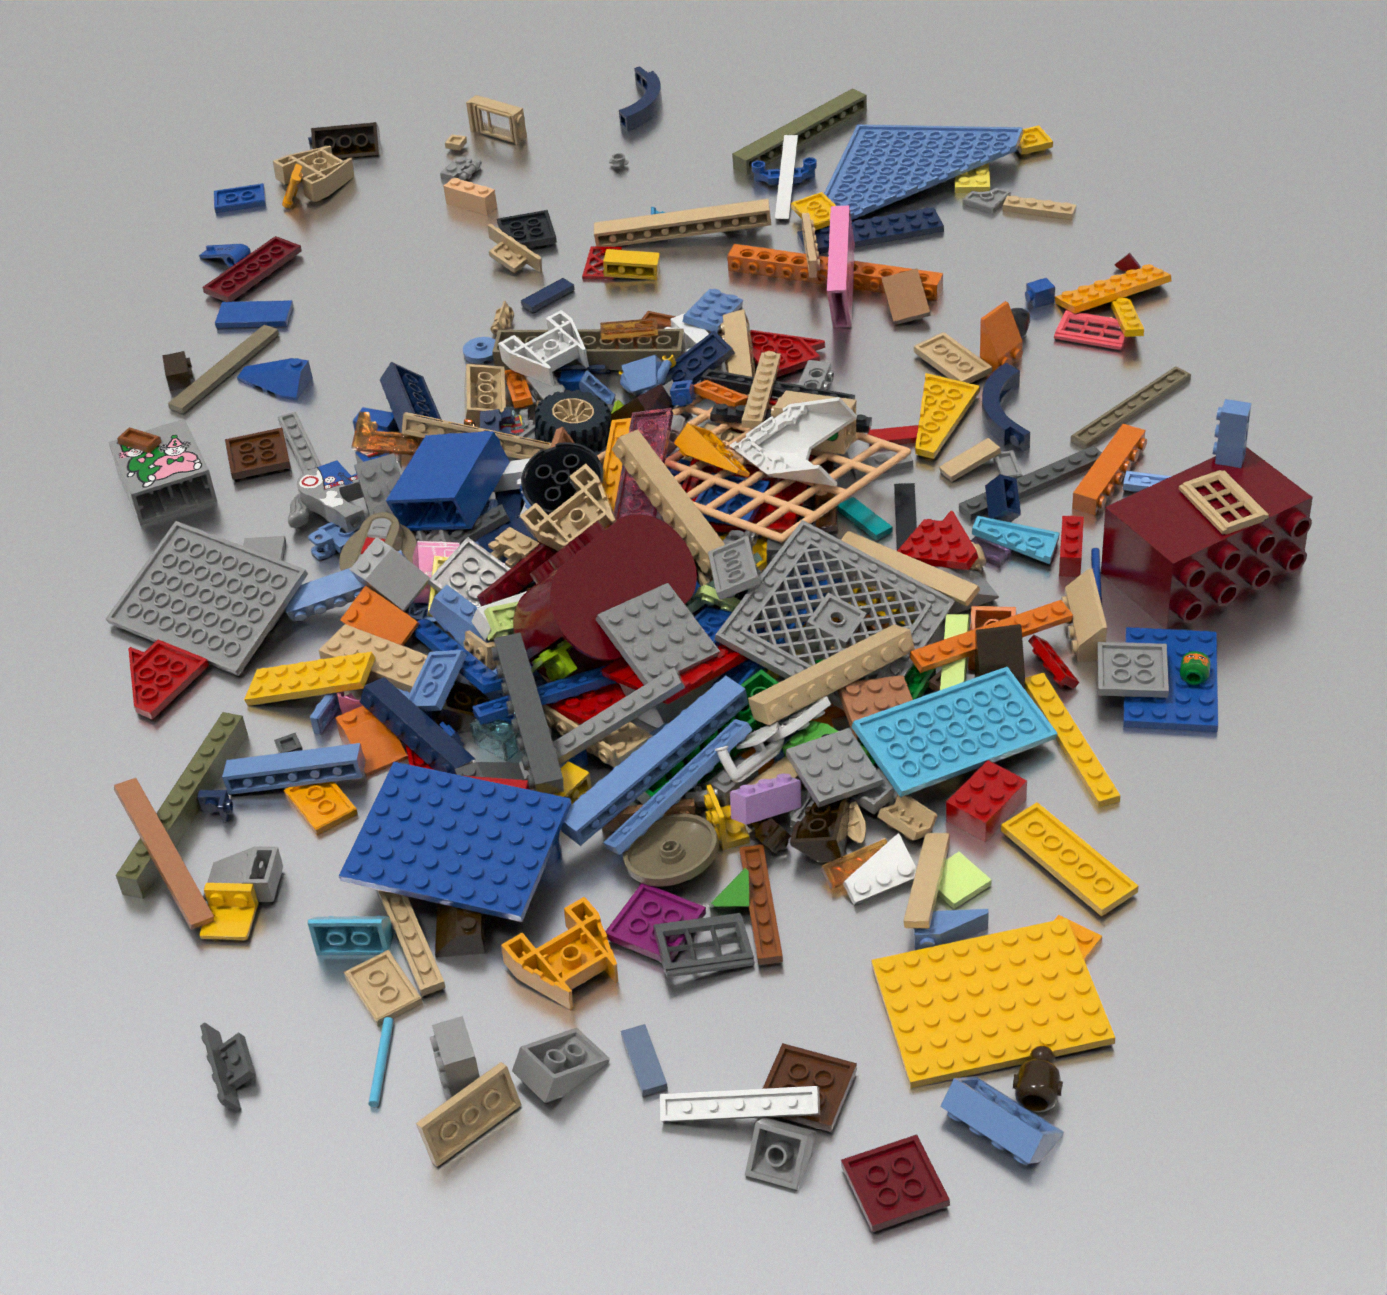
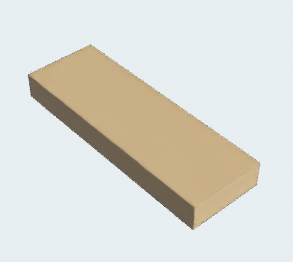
M987 438L939 466L940 472L953 482L1000 454L1001 449L991 439Z

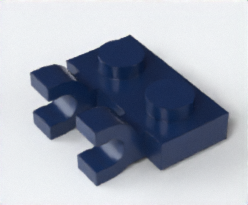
M499 409L480 411V428L515 435L511 427H505L501 430V425L515 424V416L512 415L511 409L504 410L502 413Z

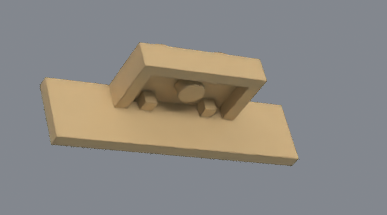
M492 224L488 225L489 239L497 243L495 247L489 250L491 258L513 273H516L526 264L538 272L542 271V258L538 254L530 251L525 245L520 244L513 237L502 232L501 229L496 228Z

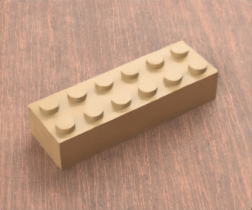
M346 624L319 649L321 659L372 652L375 660L365 685L385 677L396 688L411 692L428 656Z

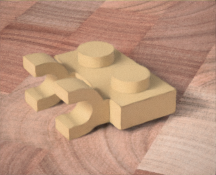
M511 527L497 536L495 541L488 544L489 548L494 550L490 553L494 557L499 559L504 554L505 557L509 558L505 564L510 568L514 567L518 561L525 558L540 545L539 542Z

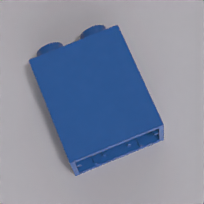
M494 431L426 435L387 497L386 502L399 523L410 531L472 529L510 461Z

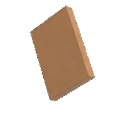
M918 268L882 277L894 325L931 316Z

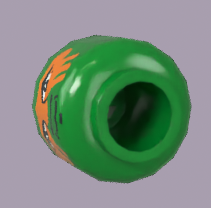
M1199 651L1186 653L1181 659L1180 677L1191 685L1204 683L1210 675L1211 662L1209 657Z

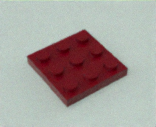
M917 1134L841 1160V1167L872 1232L950 1206V1199Z

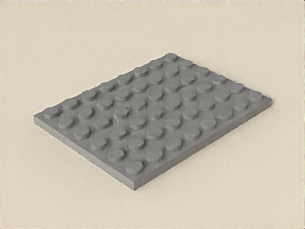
M175 521L106 617V620L109 624L156 642L159 639L206 658L210 665L239 676L308 573L306 569Z

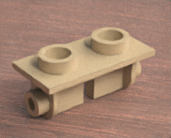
M506 301L503 302L501 308L496 310L495 322H493L490 328L494 335H497L498 330H510L514 311L508 306Z

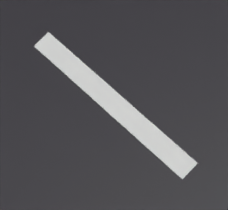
M784 135L775 219H789L798 135Z

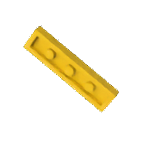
M1118 298L1111 301V308L1124 337L1144 336V327L1131 300Z

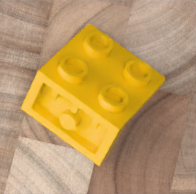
M711 784L706 785L707 795H704V802L708 811H705L706 820L715 828L722 850L750 843V836L745 825L731 819V805L720 807Z
M206 883L204 893L209 905L208 907L214 916V922L202 926L200 931L201 939L247 940L259 903L253 884Z

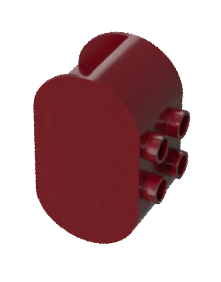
M643 514L628 515L618 519L607 529L597 520L529 574L536 585L520 598L516 606L513 620L514 634L521 633L531 666H533L532 661L537 659L540 654L548 649L553 650L564 640L573 647L567 653L577 667L570 676L609 665L623 656L596 621L597 615L666 583H669L684 604L687 603L694 593L697 580L693 556L682 537L667 523L655 517ZM545 667L537 670V672L549 679Z

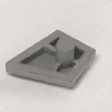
M695 786L693 792L685 793V799L694 798L695 808H706L704 795H707V790L702 791V787ZM713 789V790H714V793H715V795H716V797H717V796H718V789Z

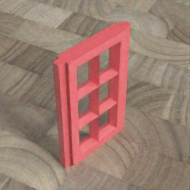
M1068 310L1065 311L1054 334V339L1117 350L1123 348L1127 337H1124L1121 331L1107 329V327L1121 329L1116 318L1080 312L1074 314ZM1069 321H1075V322H1081V323H1084V324H1083V325H1080V324H1074V323H1068V322H1069ZM1088 324L1099 325V326H1103V328H1097V327H1092V326H1087V325H1088ZM1065 328L1078 330L1080 333L1065 331ZM1084 332H1090V333H1095V334H1100V335H1099V336H1094V335H1088V334H1083V333H1084ZM1104 335H1107V336L1119 337V339H1118V340H1117V339H1111V338H1106V337H1103V336H1104Z

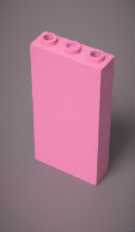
M849 205L831 206L827 294L833 328L852 327L855 242Z

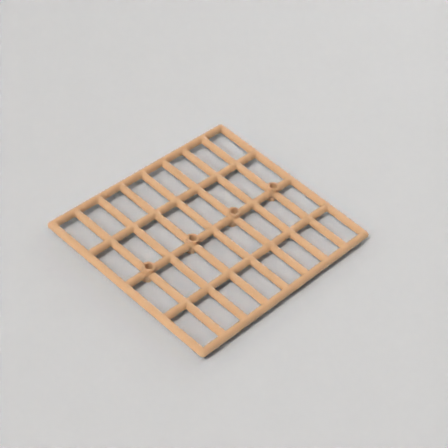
M696 395V399L690 405L676 407L639 431L643 437L652 431L663 434L666 428L663 425L669 421V418L672 415H680L683 412L697 415L696 418L687 423L698 426L704 421L710 420V413L713 407L709 410L695 407L696 404L705 400L701 396ZM768 405L767 409H772L773 405ZM714 421L720 423L719 426L711 430L716 436L731 427L744 431V433L730 442H722L726 445L725 449L731 451L734 454L733 458L740 461L743 466L746 464L755 466L729 446L735 441L739 443L746 437V433L754 428H743L742 423ZM856 432V437L852 443L860 440L872 444V446L853 459L837 455V453L811 450L810 454L817 456L810 461L813 465H821L827 460L842 465L829 474L834 480L851 469L867 473V475L847 489L838 486L798 481L811 487L789 502L773 496L796 480L783 479L762 493L748 488L765 476L774 478L768 476L762 470L737 484L724 479L733 473L731 471L723 469L715 475L700 471L710 464L702 460L690 467L676 462L684 457L679 451L667 458L658 457L666 467L681 472L674 476L678 483H681L690 476L704 480L703 483L686 493L691 500L714 485L729 489V491L706 506L693 501L702 514L784 543L802 520L809 524L813 523L911 454L910 448ZM658 441L650 445L655 452L659 450L657 447ZM882 448L897 453L877 468L861 463ZM606 450L597 455L600 462L604 461ZM624 476V485L643 491L634 479ZM829 492L837 495L815 511L798 506L814 494L825 495ZM739 493L754 498L731 515L716 510ZM764 502L779 507V509L757 524L740 519ZM789 511L805 517L783 533L766 528Z

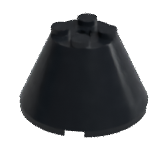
M570 442L557 443L555 447L545 451L544 449L538 451L527 462L521 476V487L526 500L531 506L537 503L549 515L578 492L569 476L585 464L595 472L603 484L604 471L598 456L586 446Z

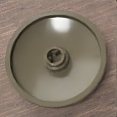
M671 814L655 821L644 835L638 837L631 844V847L623 852V860L629 875L640 883L650 886L675 885L690 880L702 873L715 859L719 848V841L715 828L706 819L693 814Z

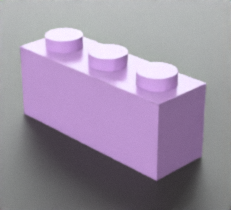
M778 774L776 778L762 779L756 784L742 785L740 789L730 791L731 819L747 825L801 808V780L792 778L790 774Z

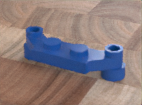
M805 158L803 160V167L794 168L793 184L802 183L806 178L811 179L815 177V169L817 168V160L815 158ZM754 161L751 164L754 181H764L768 185H779L780 169L767 170L763 161Z

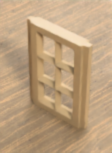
M1225 470L1184 482L1183 485L1179 486V490L1222 534H1229L1261 523L1269 517V514ZM1219 482L1225 489L1217 492L1210 484ZM1204 486L1211 494L1203 497L1196 489ZM1231 494L1238 502L1230 505L1223 496ZM1217 499L1224 507L1215 510L1209 501ZM1244 507L1251 515L1243 518L1236 509ZM1230 512L1237 520L1228 523L1221 515Z

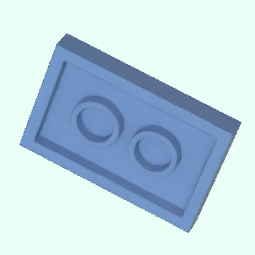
M462 650L429 652L408 699L422 711H441L467 655Z

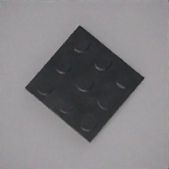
M548 210L497 218L498 228L508 236L513 237L520 244L525 245L528 249L557 243Z

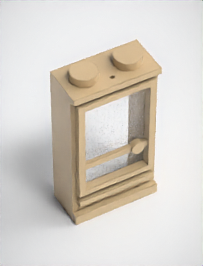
M475 95L466 102L471 132H480L513 142L515 145H518L527 138L523 108Z

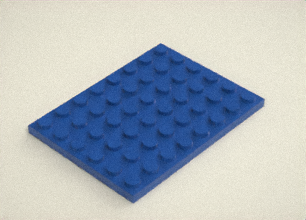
M393 762L342 867L339 879L346 883L522 922L570 809L571 799Z

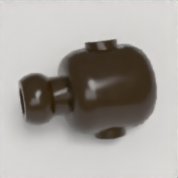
M1035 1047L1030 1053V1060L1021 1065L1018 1074H1014L1012 1089H1015L1016 1100L1020 1106L1032 1112L1041 1113L1049 1111L1055 1106L1058 1096H1061L1063 1081H1061L1059 1070L1053 1065L1055 1055L1049 1047Z

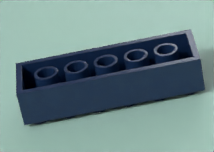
M391 362L380 378L382 389L402 438L408 443L414 442L420 446L424 438L402 433L403 414L408 412L441 419L424 377Z

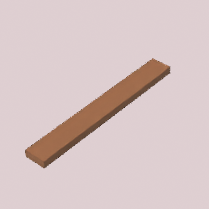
M137 778L115 784L114 791L190 929L192 930L214 922V916Z

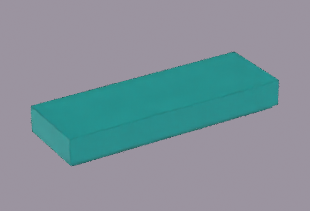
M851 497L837 505V511L876 541L893 532V527L855 497Z

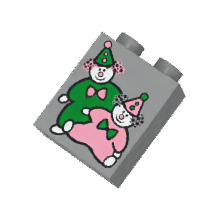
M185 419L143 431L161 437L162 442L151 453L118 443V440L108 442L118 475L140 525L217 501L209 469Z

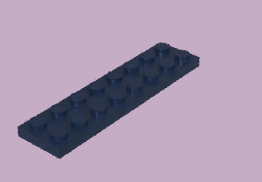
M934 207L852 222L855 248L944 232V225ZM830 226L815 231L819 254L829 252ZM798 231L797 238L805 253L803 233Z

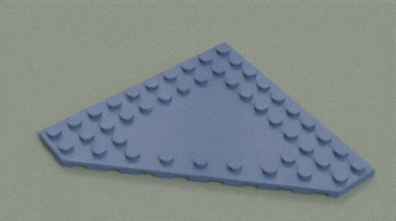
M857 124L824 194L836 206L849 205L851 220L1016 152L1023 135V127Z

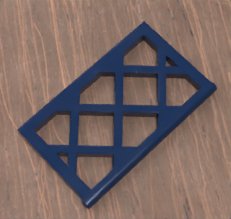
M564 365L552 372L553 374H561L562 370H588L591 374H610V370L605 365H589L587 368L584 365Z

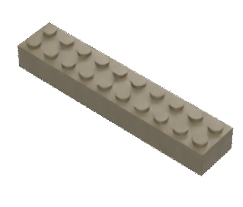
M577 329L586 349L588 365H605L609 370H622L621 365L652 355H656L662 362L663 356H666L668 359L671 355H674L676 360L685 353L686 348L684 329ZM498 330L492 351L494 366L504 367V371L510 370L502 362L498 343L515 335L525 344L548 332V330ZM575 359L570 363H567L566 365L582 364L577 359Z

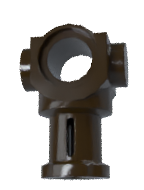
M772 818L747 824L751 830H755V837L775 854L787 847L788 839L791 835Z

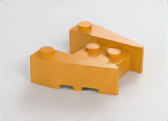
M585 897L564 908L565 924L568 930L538 948H535L523 933L501 944L503 962L518 980L569 1010L574 1009L572 989L600 972L605 971L615 983L619 982L617 962L607 940L605 929H603L600 915Z

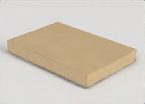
M389 950L344 972L345 978L377 1026L383 1024L385 1017L394 1019L423 1004L422 998Z

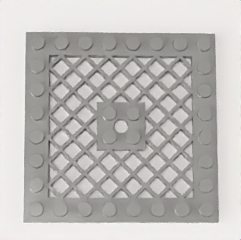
M802 520L759 576L761 584L747 592L716 633L715 640L787 679L815 665L814 660H825L846 649L845 647L848 642L852 646L856 644L855 641L864 640L884 630L881 624L889 623L892 626L893 624L896 625L895 622L904 621L905 626L903 627L911 631L914 648L918 649L927 646L946 618V614L954 606L955 600ZM810 556H818L819 560L811 561ZM837 566L838 570L830 571L829 567ZM822 568L824 572L815 573L814 569ZM808 570L809 574L800 576L799 571ZM856 576L858 581L849 582L848 577ZM842 578L843 583L834 584L833 579ZM827 580L828 585L820 586L818 581ZM812 582L813 587L805 588L803 583ZM797 584L799 589L790 590L788 585ZM875 586L877 591L868 592L867 587ZM861 588L862 593L854 594L852 589ZM846 590L847 595L839 596L837 591ZM813 594L817 595L818 599L809 600L807 596ZM798 596L802 597L803 601L794 602L792 598ZM886 597H895L896 601L888 602ZM784 598L787 599L788 603L786 604H779L777 600ZM880 598L881 603H879V604H873V603H872V600H871V599ZM865 600L867 605L858 606L856 601ZM914 606L916 612L907 613L906 607ZM817 607V609L813 613L812 608ZM806 609L807 614L798 615L797 610ZM891 609H899L901 614L892 615ZM791 611L792 616L783 617L782 612ZM885 611L886 616L878 617L876 612ZM776 613L777 618L768 619L767 614ZM867 613H870L871 618H866ZM761 615L762 620L756 621L758 617ZM837 617L842 622L836 623L831 618ZM916 619L912 625L910 620ZM807 621L806 627H802L801 622ZM795 623L796 629H787L786 624ZM780 625L781 631L772 632L771 626ZM866 626H875V631L867 632ZM765 627L766 633L757 634V628ZM858 628H860L861 633L855 632L858 630ZM815 634L816 639L807 640L806 635ZM799 636L801 641L792 642L790 637ZM784 638L786 643L776 644L775 639ZM834 644L836 650H826L825 645ZM819 646L821 652L811 653L810 647ZM804 648L805 654L796 655V649ZM910 653L885 665L882 670L879 668L856 681L903 675L905 679L914 665L909 658ZM837 691L827 695L831 704L844 710Z

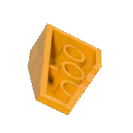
M687 423L674 442L680 448L678 451L685 457L689 458L691 456L746 477L750 474L740 461L733 458L734 454L725 449L726 445L711 430Z

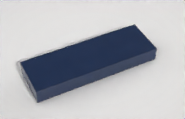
M561 278L522 299L521 306L533 313L574 291V284Z

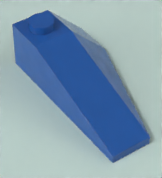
M299 358L245 366L237 376L238 381L252 387L259 386L264 392L268 393L271 391L275 393V396L278 398L296 401L313 379L309 360Z

